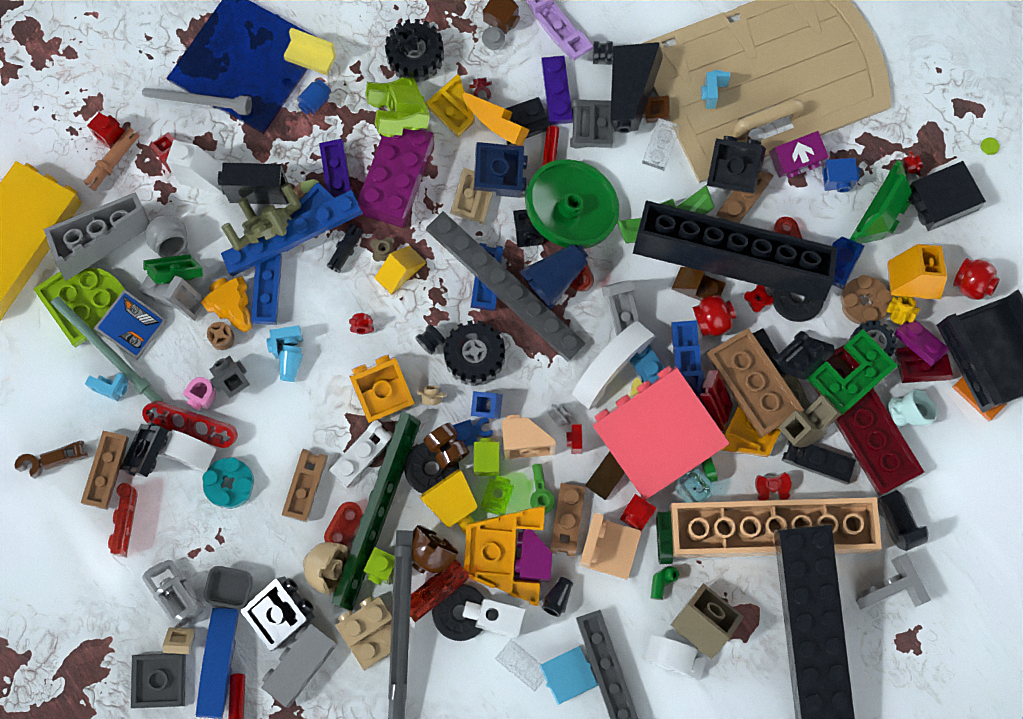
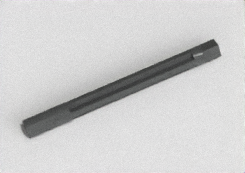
M396 530L388 719H405L412 580L413 531Z

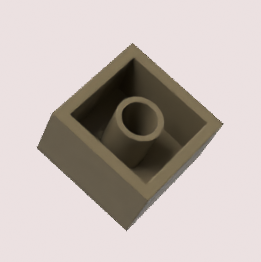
M703 583L670 625L675 628L680 636L687 638L694 644L699 652L713 659L731 638L744 616Z

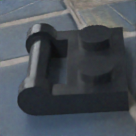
M799 331L789 345L780 353L772 355L769 359L777 371L806 380L835 353V348L833 344L809 337L806 332ZM800 347H803L794 357L786 361Z

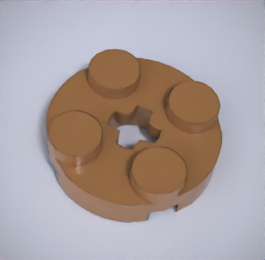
M861 275L859 278L851 280L843 289L840 297L844 315L850 321L859 325L863 322L866 324L870 320H872V323H875L876 320L880 321L887 314L886 310L892 299L891 293L881 281L867 275ZM860 296H868L871 305H862Z

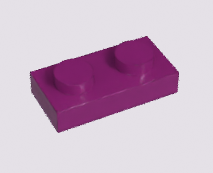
M917 320L911 323L906 321L894 333L899 340L930 366H933L949 351L943 342Z

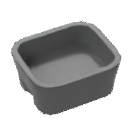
M214 566L209 571L203 597L210 604L241 609L248 603L252 587V576L244 570Z

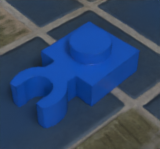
M488 418L480 419L477 425L472 426L470 419L452 425L458 433L457 440H462L467 448L474 446V442H478L477 437L490 438L493 436V430L485 432L481 429L484 424L489 423Z

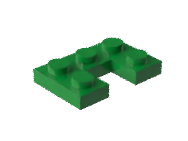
M864 329L843 346L860 364L851 374L843 379L826 361L807 378L821 395L827 397L841 413V416L898 366Z

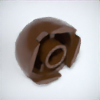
M417 525L413 529L412 567L422 574L425 571L439 573L449 568L459 553L458 550L445 538L443 540L436 536L437 533L433 530Z

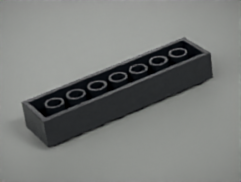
M646 200L632 254L826 301L834 281L837 247Z
M822 523L775 528L773 531L795 719H855L832 525Z

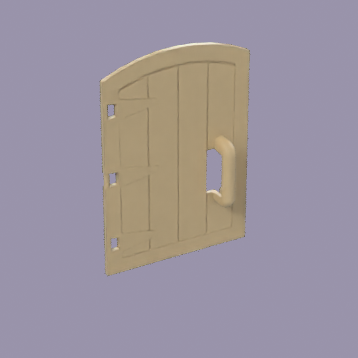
M754 0L731 11L717 14L643 42H660L663 59L653 88L657 96L669 95V122L699 183L708 180L716 138L723 139L724 136H732L738 138V142L746 143L751 130L790 115L789 119L794 128L761 140V145L766 148L765 157L770 156L769 151L774 147L819 131L820 136L886 111L891 107L890 84L882 52L864 17L850 0ZM739 14L740 20L730 23L727 19ZM674 38L676 44L665 48L662 42ZM714 70L730 72L728 86L717 87L718 100L715 109H706L705 100H701V86H704L706 73Z

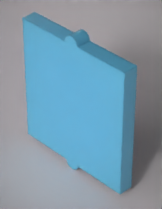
M580 646L539 665L547 681L546 687L550 688L557 705L598 686L590 669L591 664L587 663Z

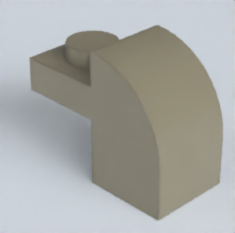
M821 395L805 412L795 410L778 428L794 446L807 447L827 434L826 429L841 413L826 396Z

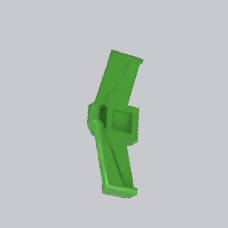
M707 185L677 206L672 198L660 203L704 215L715 208ZM641 218L617 221L622 238L626 244L635 243Z

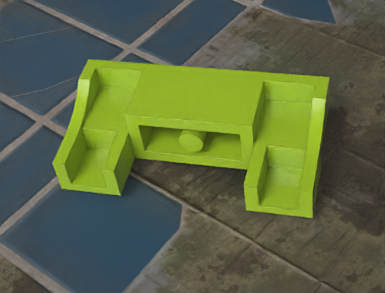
M401 77L398 80L387 83L367 81L365 91L367 103L376 108L387 106L388 111L376 110L375 126L378 133L386 137H393L395 135H402L403 128L411 130L428 129L430 117L428 105H425L424 96L421 95L414 78Z

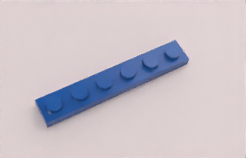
M350 190L292 218L291 221L288 220L287 232L284 236L276 235L268 240L263 236L257 238L259 243H250L239 251L232 247L222 252L221 255L228 273L233 277L363 214L353 191Z

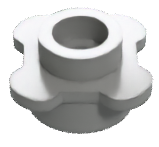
M552 404L553 409L548 413L559 427L571 424L568 419L571 415L563 405L558 407L556 404Z

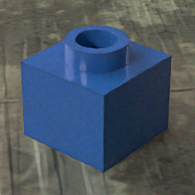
M473 391L471 416L500 419L503 394ZM489 401H491L490 410L487 409V403Z

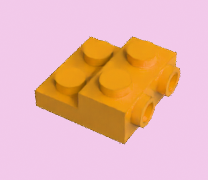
M389 354L375 359L376 364L368 368L366 364L353 368V374L349 375L368 423L415 404L396 358H390Z

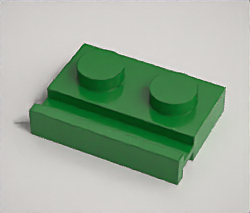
M191 254L143 260L144 271L147 270V274L154 283L168 284L175 276L185 281L193 280L196 277H203V267L194 258H191Z

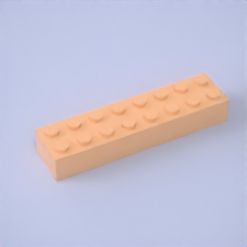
M877 497L672 503L669 507V511H671L673 559L776 556L773 529L822 523L832 525L835 554L875 553L882 549Z

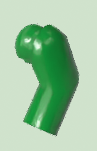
M667 566L653 575L650 599L663 600L664 587L678 580L680 576L677 568Z

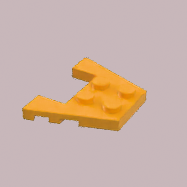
M738 405L724 434L730 444L721 449V451L768 457L781 430L776 428L760 438Z
M541 505L468 523L466 525L464 576L493 589L495 587L509 593L508 595L528 601L533 606H539L541 581L514 578L517 528L544 530L546 506Z

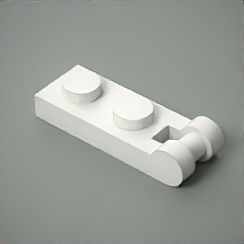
M374 420L358 440L329 469L330 473L347 488L369 467L392 440L393 433L383 429V424L378 420ZM374 435L380 438L376 445L371 441Z

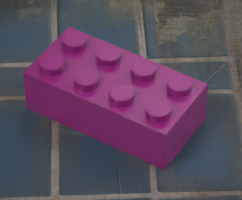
M403 128L402 135H395L393 137L382 135L358 198V204L363 212L362 216L401 228L405 227L435 145L434 133L422 129L411 130Z

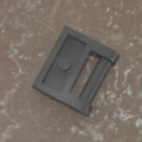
M579 99L571 101L573 136L570 138V147L575 149L583 147L612 148L611 101ZM584 110H589V137H582V112Z

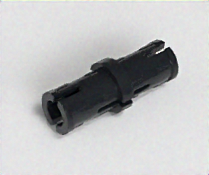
M350 224L342 241H338L336 244L337 249L329 263H327V267L331 270L335 268L337 273L341 272L348 257L353 255V248L364 233L359 227L355 229L356 226Z

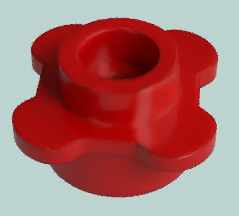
M909 151L910 155L903 158L905 166L910 175L917 173L920 176V169L923 168L922 161L918 154L914 156L912 151Z
M757 285L753 291H747L744 294L745 301H748V305L756 313L760 312L766 305L770 306L773 303V297L769 296L765 291V287Z
M366 313L354 314L349 319V324H351L350 331L363 335L374 331L372 326L373 320Z

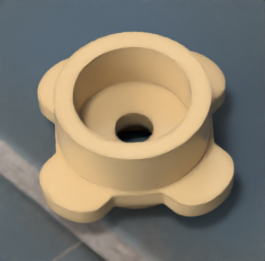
M428 385L424 387V390L417 391L418 395H422V403L426 405L440 404L442 397H446V392L440 391V388L436 385Z

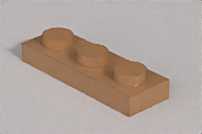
M102 431L81 504L108 510L129 441L128 436Z

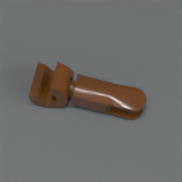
M77 441L42 453L40 458L32 454H22L16 459L14 465L16 470L22 472L27 469L28 464L32 463L29 474L30 477L35 479L41 475L43 468L48 470L88 457V453L84 452V441ZM73 449L75 456L68 457L67 451Z

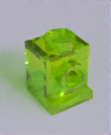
M496 476V479H489L483 501L480 505L482 511L498 516L506 514L514 491V485L510 484L511 480L502 476ZM501 490L503 492L502 497L496 498L493 495L494 491Z

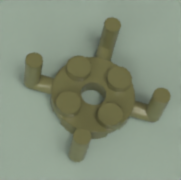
M285 183L281 186L283 193L290 203L285 208H275L274 205H270L261 211L262 214L257 217L247 198H242L238 201L239 206L248 219L242 224L244 236L239 238L230 223H226L221 227L235 250L239 251L250 243H259L257 238L263 236L268 240L276 235L284 236L286 234L287 220L291 221L290 216L301 208V203L290 183Z

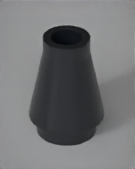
M560 577L558 582L542 600V609L555 617H560L562 613H565L573 582L565 577Z

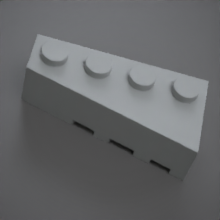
M135 192L45 228L44 232L55 264L67 281L146 231L150 222Z

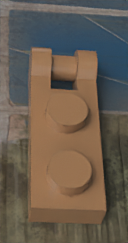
M759 172L758 180L761 182L757 185L755 194L733 191L716 216L720 219L740 223L769 185L774 175L770 172Z
M302 449L281 514L282 516L307 523L328 455L321 453L316 455L312 454L310 450ZM308 463L315 464L314 471L306 469Z
M565 483L560 484L550 551L554 554L564 552L567 553V556L575 557L586 487ZM560 535L569 536V543L560 542Z

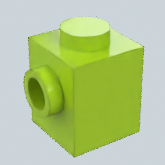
M481 438L479 442H474V476L499 477V442H494L493 438Z
M374 547L363 570L366 575H369L367 580L380 586L382 582L389 585L394 576V556Z

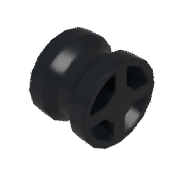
M594 41L593 64L605 62L607 65H612L613 41H607L606 43Z
M431 324L426 326L424 333L418 334L415 337L420 346L430 355L435 352V348L438 345L445 343V338Z

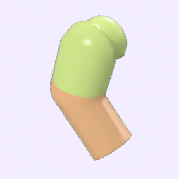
M312 179L298 183L293 189L298 199L300 200L319 181Z

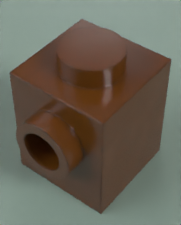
M489 0L483 9V22L492 27L500 28L504 34H507L511 28L514 29L520 20L519 6L514 0Z

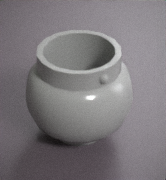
M172 215L158 216L146 228L145 237L147 244L160 257L178 256L186 250L188 245L187 231L179 218Z

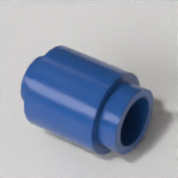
M319 79L311 82L298 96V107L305 114H315L330 98L331 89Z

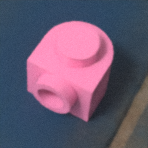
M197 377L188 384L183 395L189 399L187 401L189 406L198 411L201 407L208 410L216 397V389L208 379Z

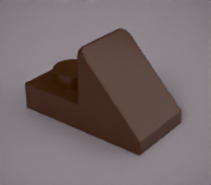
M680 267L671 290L701 301L710 295L721 296L726 283L704 275V271Z

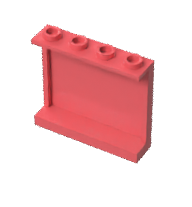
M670 365L657 373L658 379L652 383L649 380L645 381L636 388L638 391L631 397L626 394L615 402L617 406L611 411H608L606 408L594 416L596 421L593 422L592 426L644 500H647L730 444L677 366L671 368Z

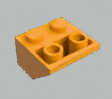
M916 244L888 261L887 269L891 295L941 300L947 279L942 246Z

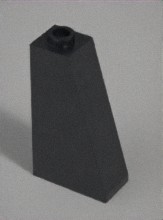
M660 42L613 46L610 121L614 132L629 133L631 131H638L663 59Z

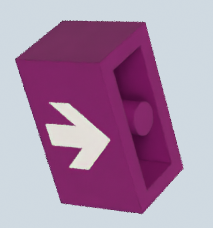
M819 131L784 143L769 151L778 177L781 178L787 175L788 179L802 174L801 169L808 167L809 171L823 166L822 161L829 157Z

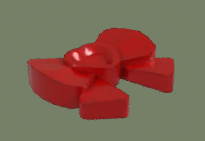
M786 472L777 477L766 478L761 475L756 477L755 489L759 494L757 497L759 501L769 500L770 491L773 493L778 492L780 500H788L791 495L788 492L791 490L792 482L789 474Z

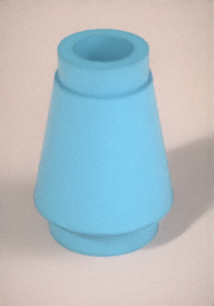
M282 345V350L279 351L280 380L295 382V377L303 358V354H301L302 348Z

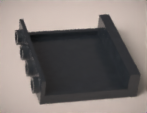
M1019 289L1007 297L960 315H956V313L949 315L936 325L982 413L1023 397V297Z

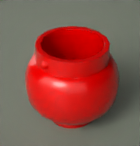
M966 258L956 274L953 286L959 288L965 297L972 300H981L986 295H993L1000 278L996 277L997 270L992 263L983 259L972 260Z
M720 295L707 296L699 302V305L692 307L703 337L708 335L716 337L728 333L733 327V320L737 318L731 301H725Z

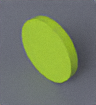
M992 137L985 138L981 142V150L987 155L996 154L1000 148L999 142Z

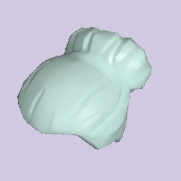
M913 389L902 399L894 397L888 403L889 413L897 427H903L907 423L916 426H926L933 423L938 414L936 405L929 399L925 390Z

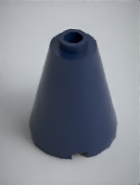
M572 244L523 268L519 272L532 290L542 298V302L551 309L588 264L586 258L589 255L581 245L576 247Z

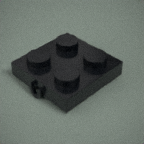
M149 422L148 425L141 424L120 470L131 476L148 477L155 469L159 451L167 443L166 436L169 430L152 422Z

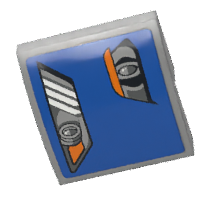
M124 289L94 329L138 360L166 324L167 320Z

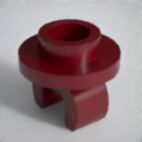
M487 77L473 79V84L469 85V89L476 88L473 92V96L478 97L479 91L484 90L487 99H491V91L486 86L492 85V81H487Z

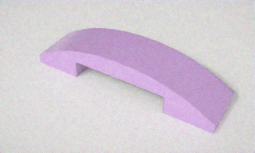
M525 0L546 33L571 59L576 60L594 49V46L581 30L577 31L554 3V0Z

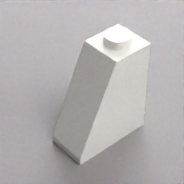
M173 140L166 162L177 182L181 185L223 195L222 187L218 185V172L222 171V165L197 145Z

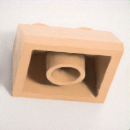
M509 415L506 419L502 420L505 460L554 455L555 439L529 418H522L521 415Z

